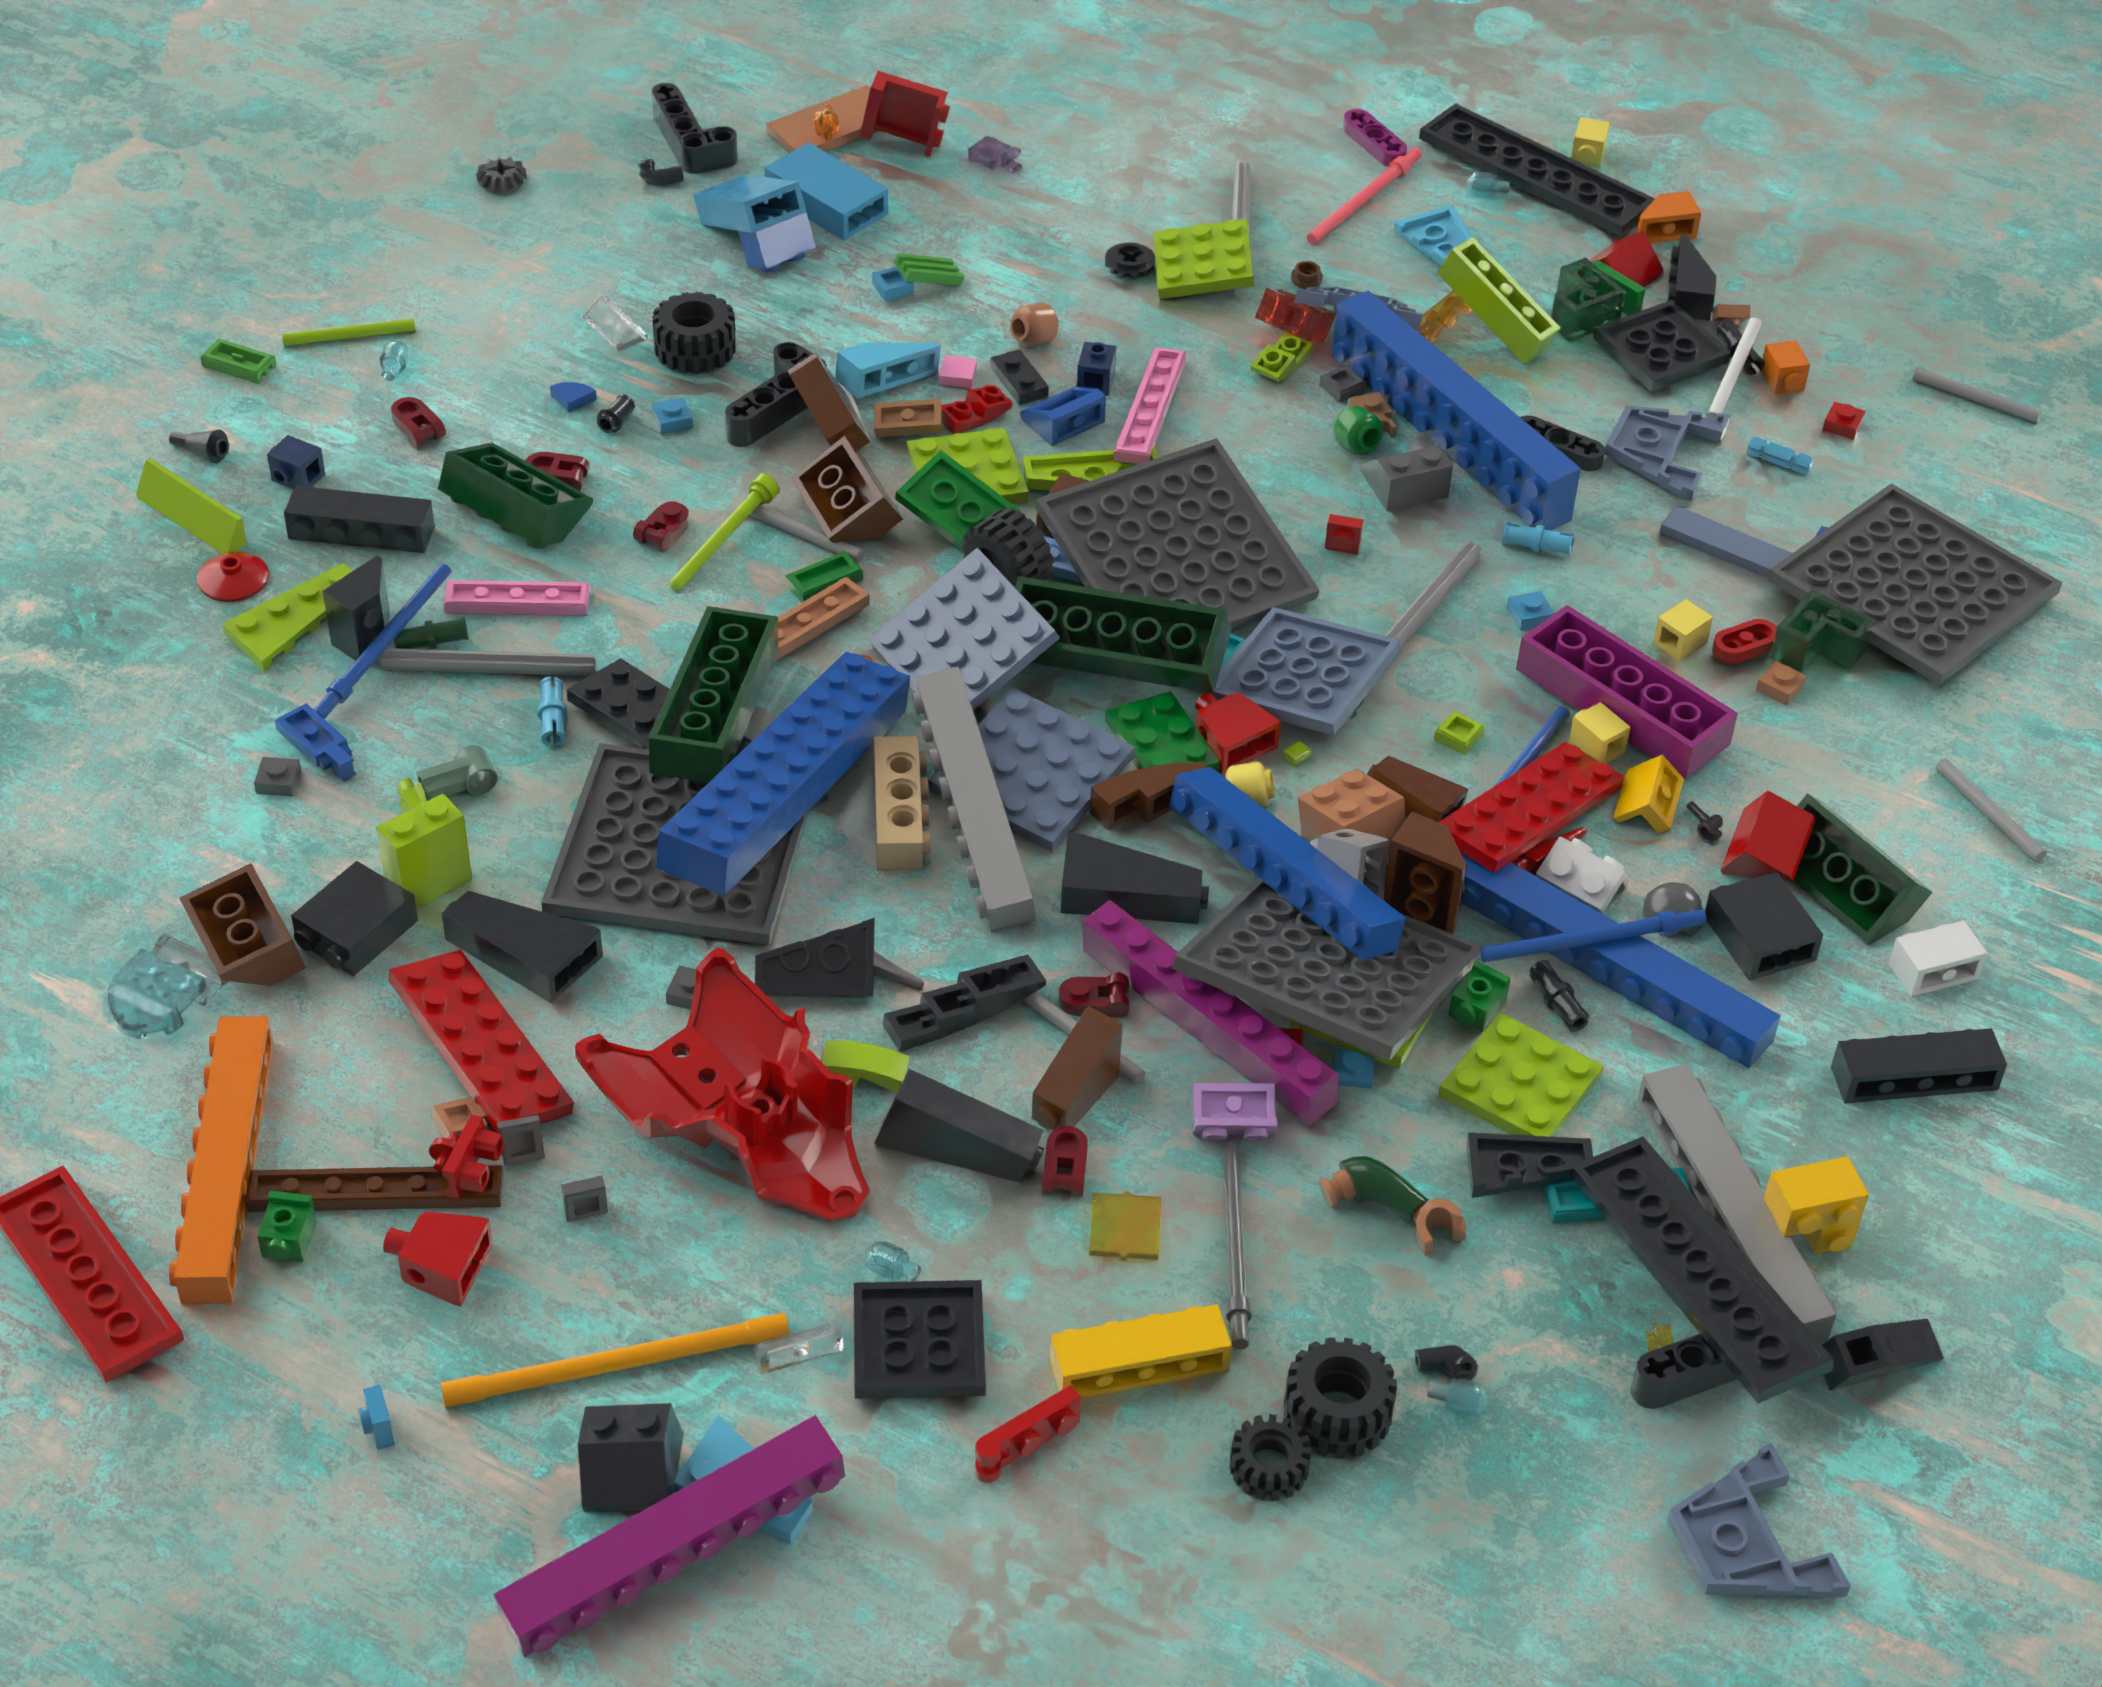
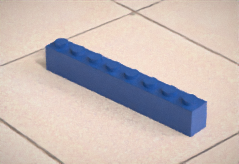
M1207 767L1176 775L1169 807L1361 960L1398 951L1406 917L1213 768Z

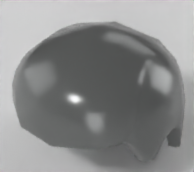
M1669 882L1659 885L1646 895L1643 915L1647 919L1655 917L1656 913L1673 910L1675 913L1703 909L1700 896L1691 886L1683 883ZM1703 925L1681 928L1678 932L1684 931L1691 937Z

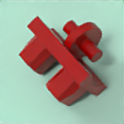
M472 1114L460 1136L451 1133L448 1138L440 1137L434 1139L429 1147V1154L436 1161L433 1166L434 1169L442 1172L450 1184L446 1191L447 1197L459 1200L464 1189L483 1192L488 1183L490 1173L488 1165L478 1163V1160L483 1158L499 1161L504 1151V1141L502 1134L484 1128L483 1117Z

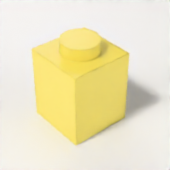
M1580 117L1574 136L1571 159L1584 165L1600 168L1606 149L1610 122Z
M1685 599L1658 617L1653 644L1680 662L1708 643L1713 616L1688 599Z
M1600 702L1587 710L1583 709L1573 717L1569 738L1570 744L1579 747L1584 753L1603 763H1608L1625 754L1631 727Z

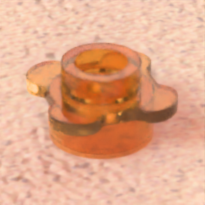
M830 104L825 106V111H817L814 115L815 132L818 136H824L826 141H831L833 133L839 129L838 115L833 113V107Z

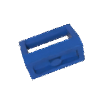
M1072 387L1022 410L1020 416L1024 423L1047 443L1054 446L1104 423L1106 395L1099 389Z

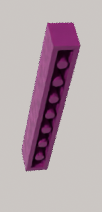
M1111 900L1082 921L1083 951L1111 973L1119 972L1126 974L1129 977L1130 988L1251 1082L1275 1084V1100L1305 1124L1311 1126L1337 1104V1072L1237 996L1227 995L1217 987L1203 981L1192 980L1186 974L1172 969L1174 958L1178 951Z
M814 1415L497 1591L493 1596L499 1614L524 1658L534 1652H544L553 1647L562 1636L575 1629H584L591 1626L598 1620L601 1614L617 1605L625 1606L633 1602L642 1591L656 1583H665L674 1579L681 1572V1569L695 1561L707 1560L720 1551L722 1546L734 1539L752 1535L763 1523L773 1517L791 1513L802 1501L818 1492L825 1493L830 1491L841 1479L846 1477L843 1455L817 1416Z

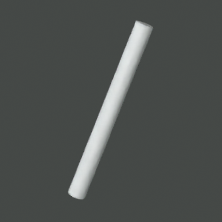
M1753 317L1749 319L1707 413L1708 418H1717L1718 413L1723 412L1762 325L1761 320Z

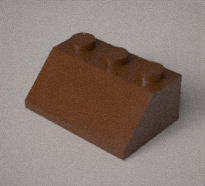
M845 436L791 476L795 486L832 543L877 540L903 520L865 458Z
M1411 812L1391 842L1383 900L1404 915L1455 935L1466 863L1448 826Z
M252 863L179 898L221 980L272 986L306 969L290 933Z

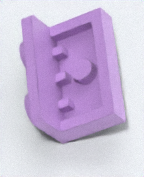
M1193 1083V1134H1202L1203 1139L1212 1141L1227 1139V1134L1243 1135V1139L1249 1141L1266 1140L1268 1135H1274L1277 1129V1118H1275V1084Z

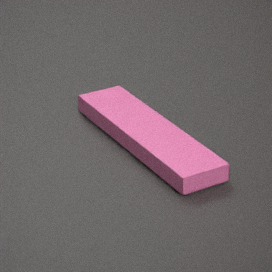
M448 580L444 598V612L587 616L590 585L586 582Z

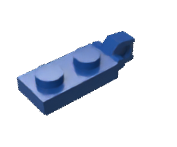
M307 703L274 720L276 730L317 767H320L323 771L331 768L334 775L343 782L356 775L353 767L354 760L351 757L352 751L348 747L347 739Z

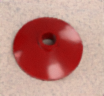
M229 552L215 556L205 562L197 574V583L201 592L213 600L222 602H236L248 599L258 594L269 580V570L266 563L258 556L246 552Z

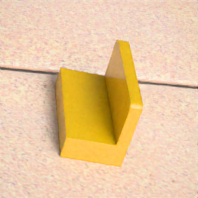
M1664 755L1629 768L1626 771L1613 818L1620 823L1641 814L1658 834L1671 829L1684 778Z

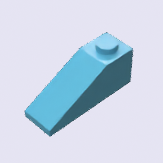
M937 342L862 343L837 351L835 379L855 397L861 398L938 374L941 345Z

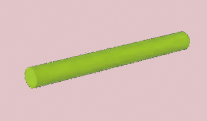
M414 318L282 333V339L285 347L414 332L416 329Z

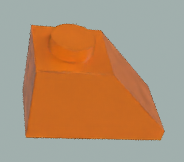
M1689 191L1659 194L1640 215L1637 233L1644 231L1650 243L1680 240L1681 234H1686L1689 239L1697 238L1701 211Z

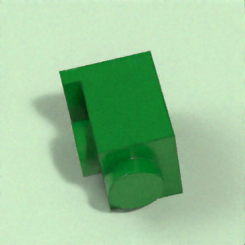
M1476 960L1472 965L1471 972L1452 993L1448 1015L1465 1025L1483 1032L1506 1004L1511 978Z
M270 1191L268 1196L269 1204L257 1234L261 1256L277 1261L293 1260L303 1262L317 1223L312 1196Z

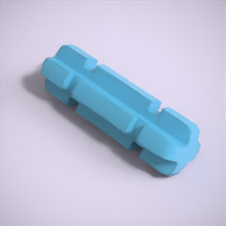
M1756 436L1752 437L1747 447L1748 455L1758 459L1762 456L1764 457L1763 461L1788 470L1790 467H1793L1794 472L1802 475H1807L1813 463V458L1804 453L1796 455V451L1773 442L1766 444L1765 439Z

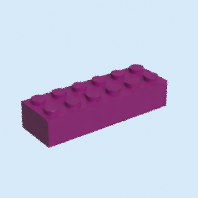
M1564 606L1521 637L1516 670L1579 711L1587 710L1601 702L1631 727L1628 743L1651 758L1664 755L1685 780L1731 745L1738 716L1737 712L1572 607Z

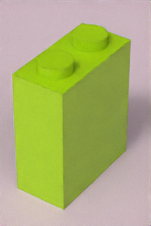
M444 794L376 826L383 875L385 878L414 894L416 908L473 880L464 815Z

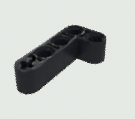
M660 83L652 88L654 120L684 172L700 174L729 168L737 163V133L733 128L720 126L702 130L676 85Z
M784 342L774 348V377L726 407V438L731 445L737 447L749 446L808 408L787 370L813 355L812 352L793 342Z
M1697 1334L1642 1355L1637 1361L1630 1393L1638 1405L1644 1408L1656 1409L1735 1381L1737 1378L1703 1336Z

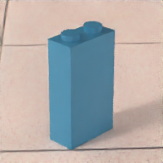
M810 142L764 167L765 177L798 181L808 219L842 240L848 239L888 215L887 187Z
M746 174L693 194L701 224L754 233L807 213L798 181Z

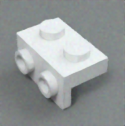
M1560 836L1536 872L1537 877L1603 914L1619 887L1626 888L1629 883L1627 875L1623 871L1625 867L1610 856H1605L1604 859H1601L1592 854L1593 849L1579 839L1573 838L1570 842Z

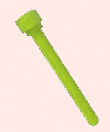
M761 473L750 483L749 496L670 580V587L673 590H681L758 505L770 503L779 494L780 487L774 478L768 474Z

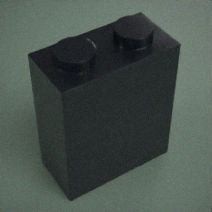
M355 861L291 915L296 943L303 950H311L324 958L333 968H340L353 977L418 922L414 894L358 861Z
M1777 871L1762 876H1754L1748 880L1731 885H1722L1709 891L1705 908L1706 921L1749 981L1817 960L1823 933Z

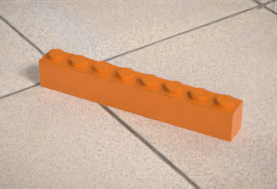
M220 1016L217 1032L210 1034L209 1053L212 1061L211 1064H205L204 1086L207 1090L206 1095H200L198 1101V1115L201 1125L194 1128L192 1137L193 1150L196 1154L195 1159L189 1160L187 1164V1182L190 1188L189 1193H183L181 1198V1214L184 1218L183 1226H177L175 1233V1247L178 1252L177 1260H172L169 1267V1282L171 1286L177 1287L180 1303H233L247 1214L246 1200L250 1172L254 1170L274 1043L268 1016Z

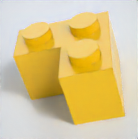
M1848 1156L1773 1171L1770 1174L1764 1194V1200L1783 1236L1804 1234L1814 1254L1827 1251L1839 1252L1853 1246L1869 1197L1867 1189Z

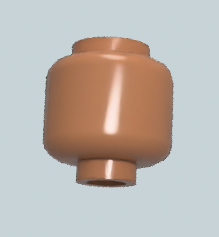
M1043 302L1020 306L1015 310L1010 322V330L1013 337L1024 347H1035L1051 343L1056 338L1059 328V320L1055 311L1050 305Z

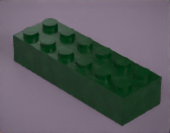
M1018 577L1015 586L1017 591L1049 623L1060 637L1031 663L1214 694L1231 633V626L1225 609Z
M707 606L648 737L650 774L709 783L734 759L778 653V616Z

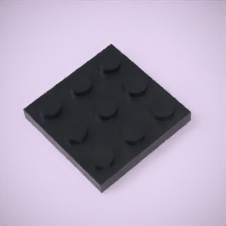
M1673 300L1595 327L1593 339L1650 391L1727 364L1731 356V352Z
M982 1280L854 1283L855 1399L986 1396Z

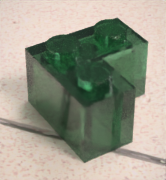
M1587 258L1562 266L1560 268L1557 292L1554 296L1551 318L1561 328L1558 333L1571 342L1594 333L1595 327L1620 319L1626 291Z
M1812 589L1777 626L1770 658L1800 673L1817 655L1850 670L1867 651L1875 619Z

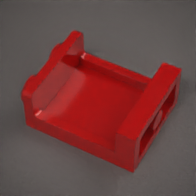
M877 70L870 87L859 137L871 140L875 130L925 145L924 155L930 157L934 147L940 148L944 135V130L939 129L940 123H946L950 106L945 104L948 92Z

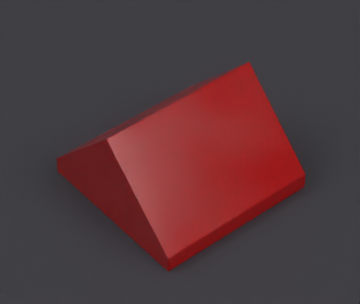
M1640 231L1612 243L1575 271V275L1587 281L1589 264L1597 259L1645 288L1663 275L1664 268L1645 232Z
M1767 790L1743 809L1721 866V873L1725 875L1754 877L1777 871L1783 881H1793L1816 820L1814 815Z

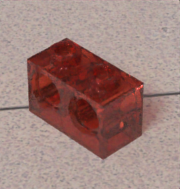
M1265 289L1255 316L1256 319L1308 342H1326L1336 312L1324 307L1294 302L1296 295L1282 289Z

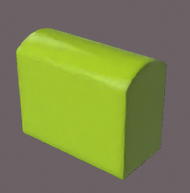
M1301 741L1294 743L1283 751V759L1292 766L1311 756V749Z

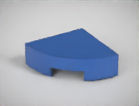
M563 382L550 386L551 396L568 412L597 400L596 390L582 383Z

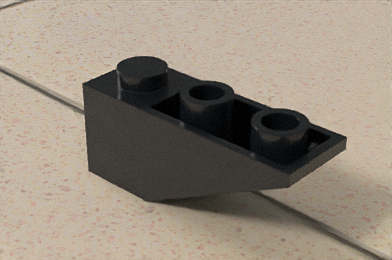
M1681 234L1679 246H1672L1667 301L1673 300L1693 319L1710 321L1716 293V275L1686 234Z
M1928 1318L1871 1325L1835 1335L1822 1344L1834 1359L1833 1371L1824 1374L1830 1391L1944 1359Z

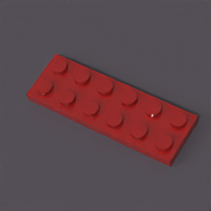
M1565 741L1442 819L1439 823L1448 826L1461 853L1495 873L1621 789L1625 776L1613 770L1608 764L1600 762L1584 753L1579 747Z
M461 949L389 969V983L475 1103L480 1105L486 1114V1118L497 1133V1122L538 1115L540 1124L573 1113L574 1101Z
M64 1165L0 1197L1 1233L105 1383L184 1341L182 1330Z

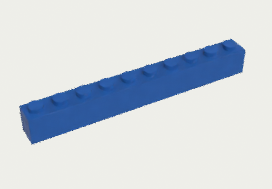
M1461 853L1465 863L1468 865L1465 879L1467 890L1463 893L1462 903L1524 939L1619 924L1512 862L1493 873ZM1642 936L1548 952L1562 962L1590 976L1596 982L1602 983L1629 1001L1635 1002L1657 1015L1660 1019L1673 1024L1695 1039L1704 1042L1747 1068H1750L1774 1042L1781 1015Z

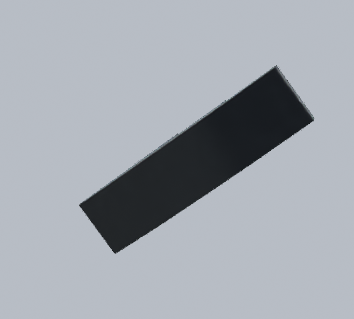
M1029 954L959 972L957 984L921 993L919 1005L885 1013L882 1025L899 1052L973 1026L1013 1006L1045 987L1046 979Z

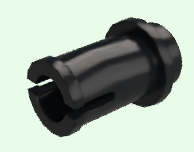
M625 394L619 395L608 408H603L598 413V427L605 433L619 431L623 420L634 411V401Z

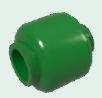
M1352 406L1339 414L1334 423L1333 434L1335 440L1342 447L1358 455L1368 454L1380 443L1383 436V425L1375 414L1362 407Z

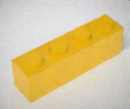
M1218 1304L1205 1307L1193 1306L1183 1311L1166 1314L1154 1313L1144 1318L1122 1322L1110 1321L1100 1326L1084 1329H1067L1061 1333L1051 1334L1049 1360L1058 1391L1072 1385L1081 1398L1229 1371L1232 1344Z

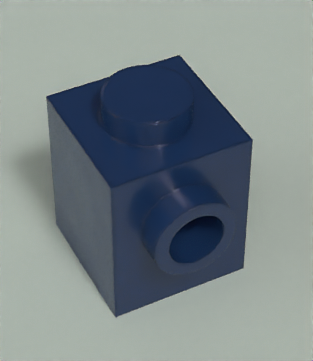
M1084 342L1077 366V387L1099 389L1106 396H1109L1116 369L1117 346L1100 342Z
M287 435L267 453L271 480L292 489L295 486L313 487L325 475L322 449L295 437Z

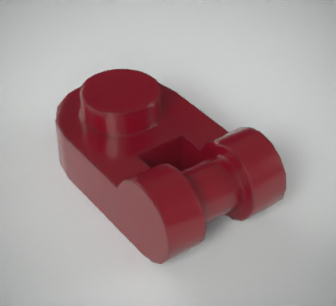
M404 397L396 400L391 405L393 423L407 436L413 448L425 445V440L430 438L436 440L446 435L443 422L420 399Z
M536 452L525 460L579 491L584 483L583 478L587 475L590 468L589 461L584 457L553 452Z
M675 501L661 504L645 521L640 520L637 522L633 530V539L642 543L652 542L655 548L667 551L689 527V510L683 504Z
M1117 972L1107 977L1078 976L1066 979L1059 988V1006L1065 1013L1081 1017L1088 1006L1109 1017L1118 1018L1126 1016L1130 1010V1001L1126 996L1129 992V977L1124 973ZM1098 996H1108L1107 998H1098Z
M1061 1126L1049 1134L1046 1144L1042 1192L1054 1193L1055 1189L1069 1190L1071 1195L1083 1196L1088 1140L1080 1129L1072 1126ZM1057 1167L1073 1169L1072 1174L1056 1173Z

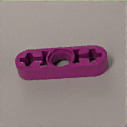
M1351 109L1344 114L1343 131L1382 165L1389 167V164L1398 156L1407 154V145L1367 111Z

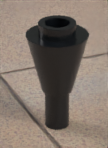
M220 429L190 434L173 431L169 435L171 445L186 447L188 450L212 463H219L229 451L227 435Z

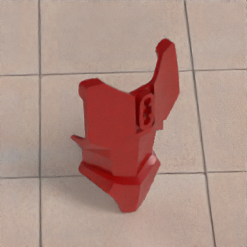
M718 947L712 950L696 967L692 1007L686 1027L655 1049L644 1051L608 1042L600 1033L583 1038L575 1044V1057L578 1063L600 1091L638 1133L649 1138L680 1136L704 1148L712 1141L718 1143L740 1159L758 1199L787 1206L833 1222L856 1216L870 1193L857 1159L852 1139L853 1082L851 1078L838 1073H831L808 1048L810 1031L805 1023L806 1009L801 1007L795 1011L793 1017L786 1015L739 969L735 958L723 948ZM678 1055H684V1056H686V1057L680 1058V1057H676V1056H678ZM702 1074V1078H703L705 1081H706V1080H709V1081H712V1082H711V1083H704V1082L700 1081V1075Z

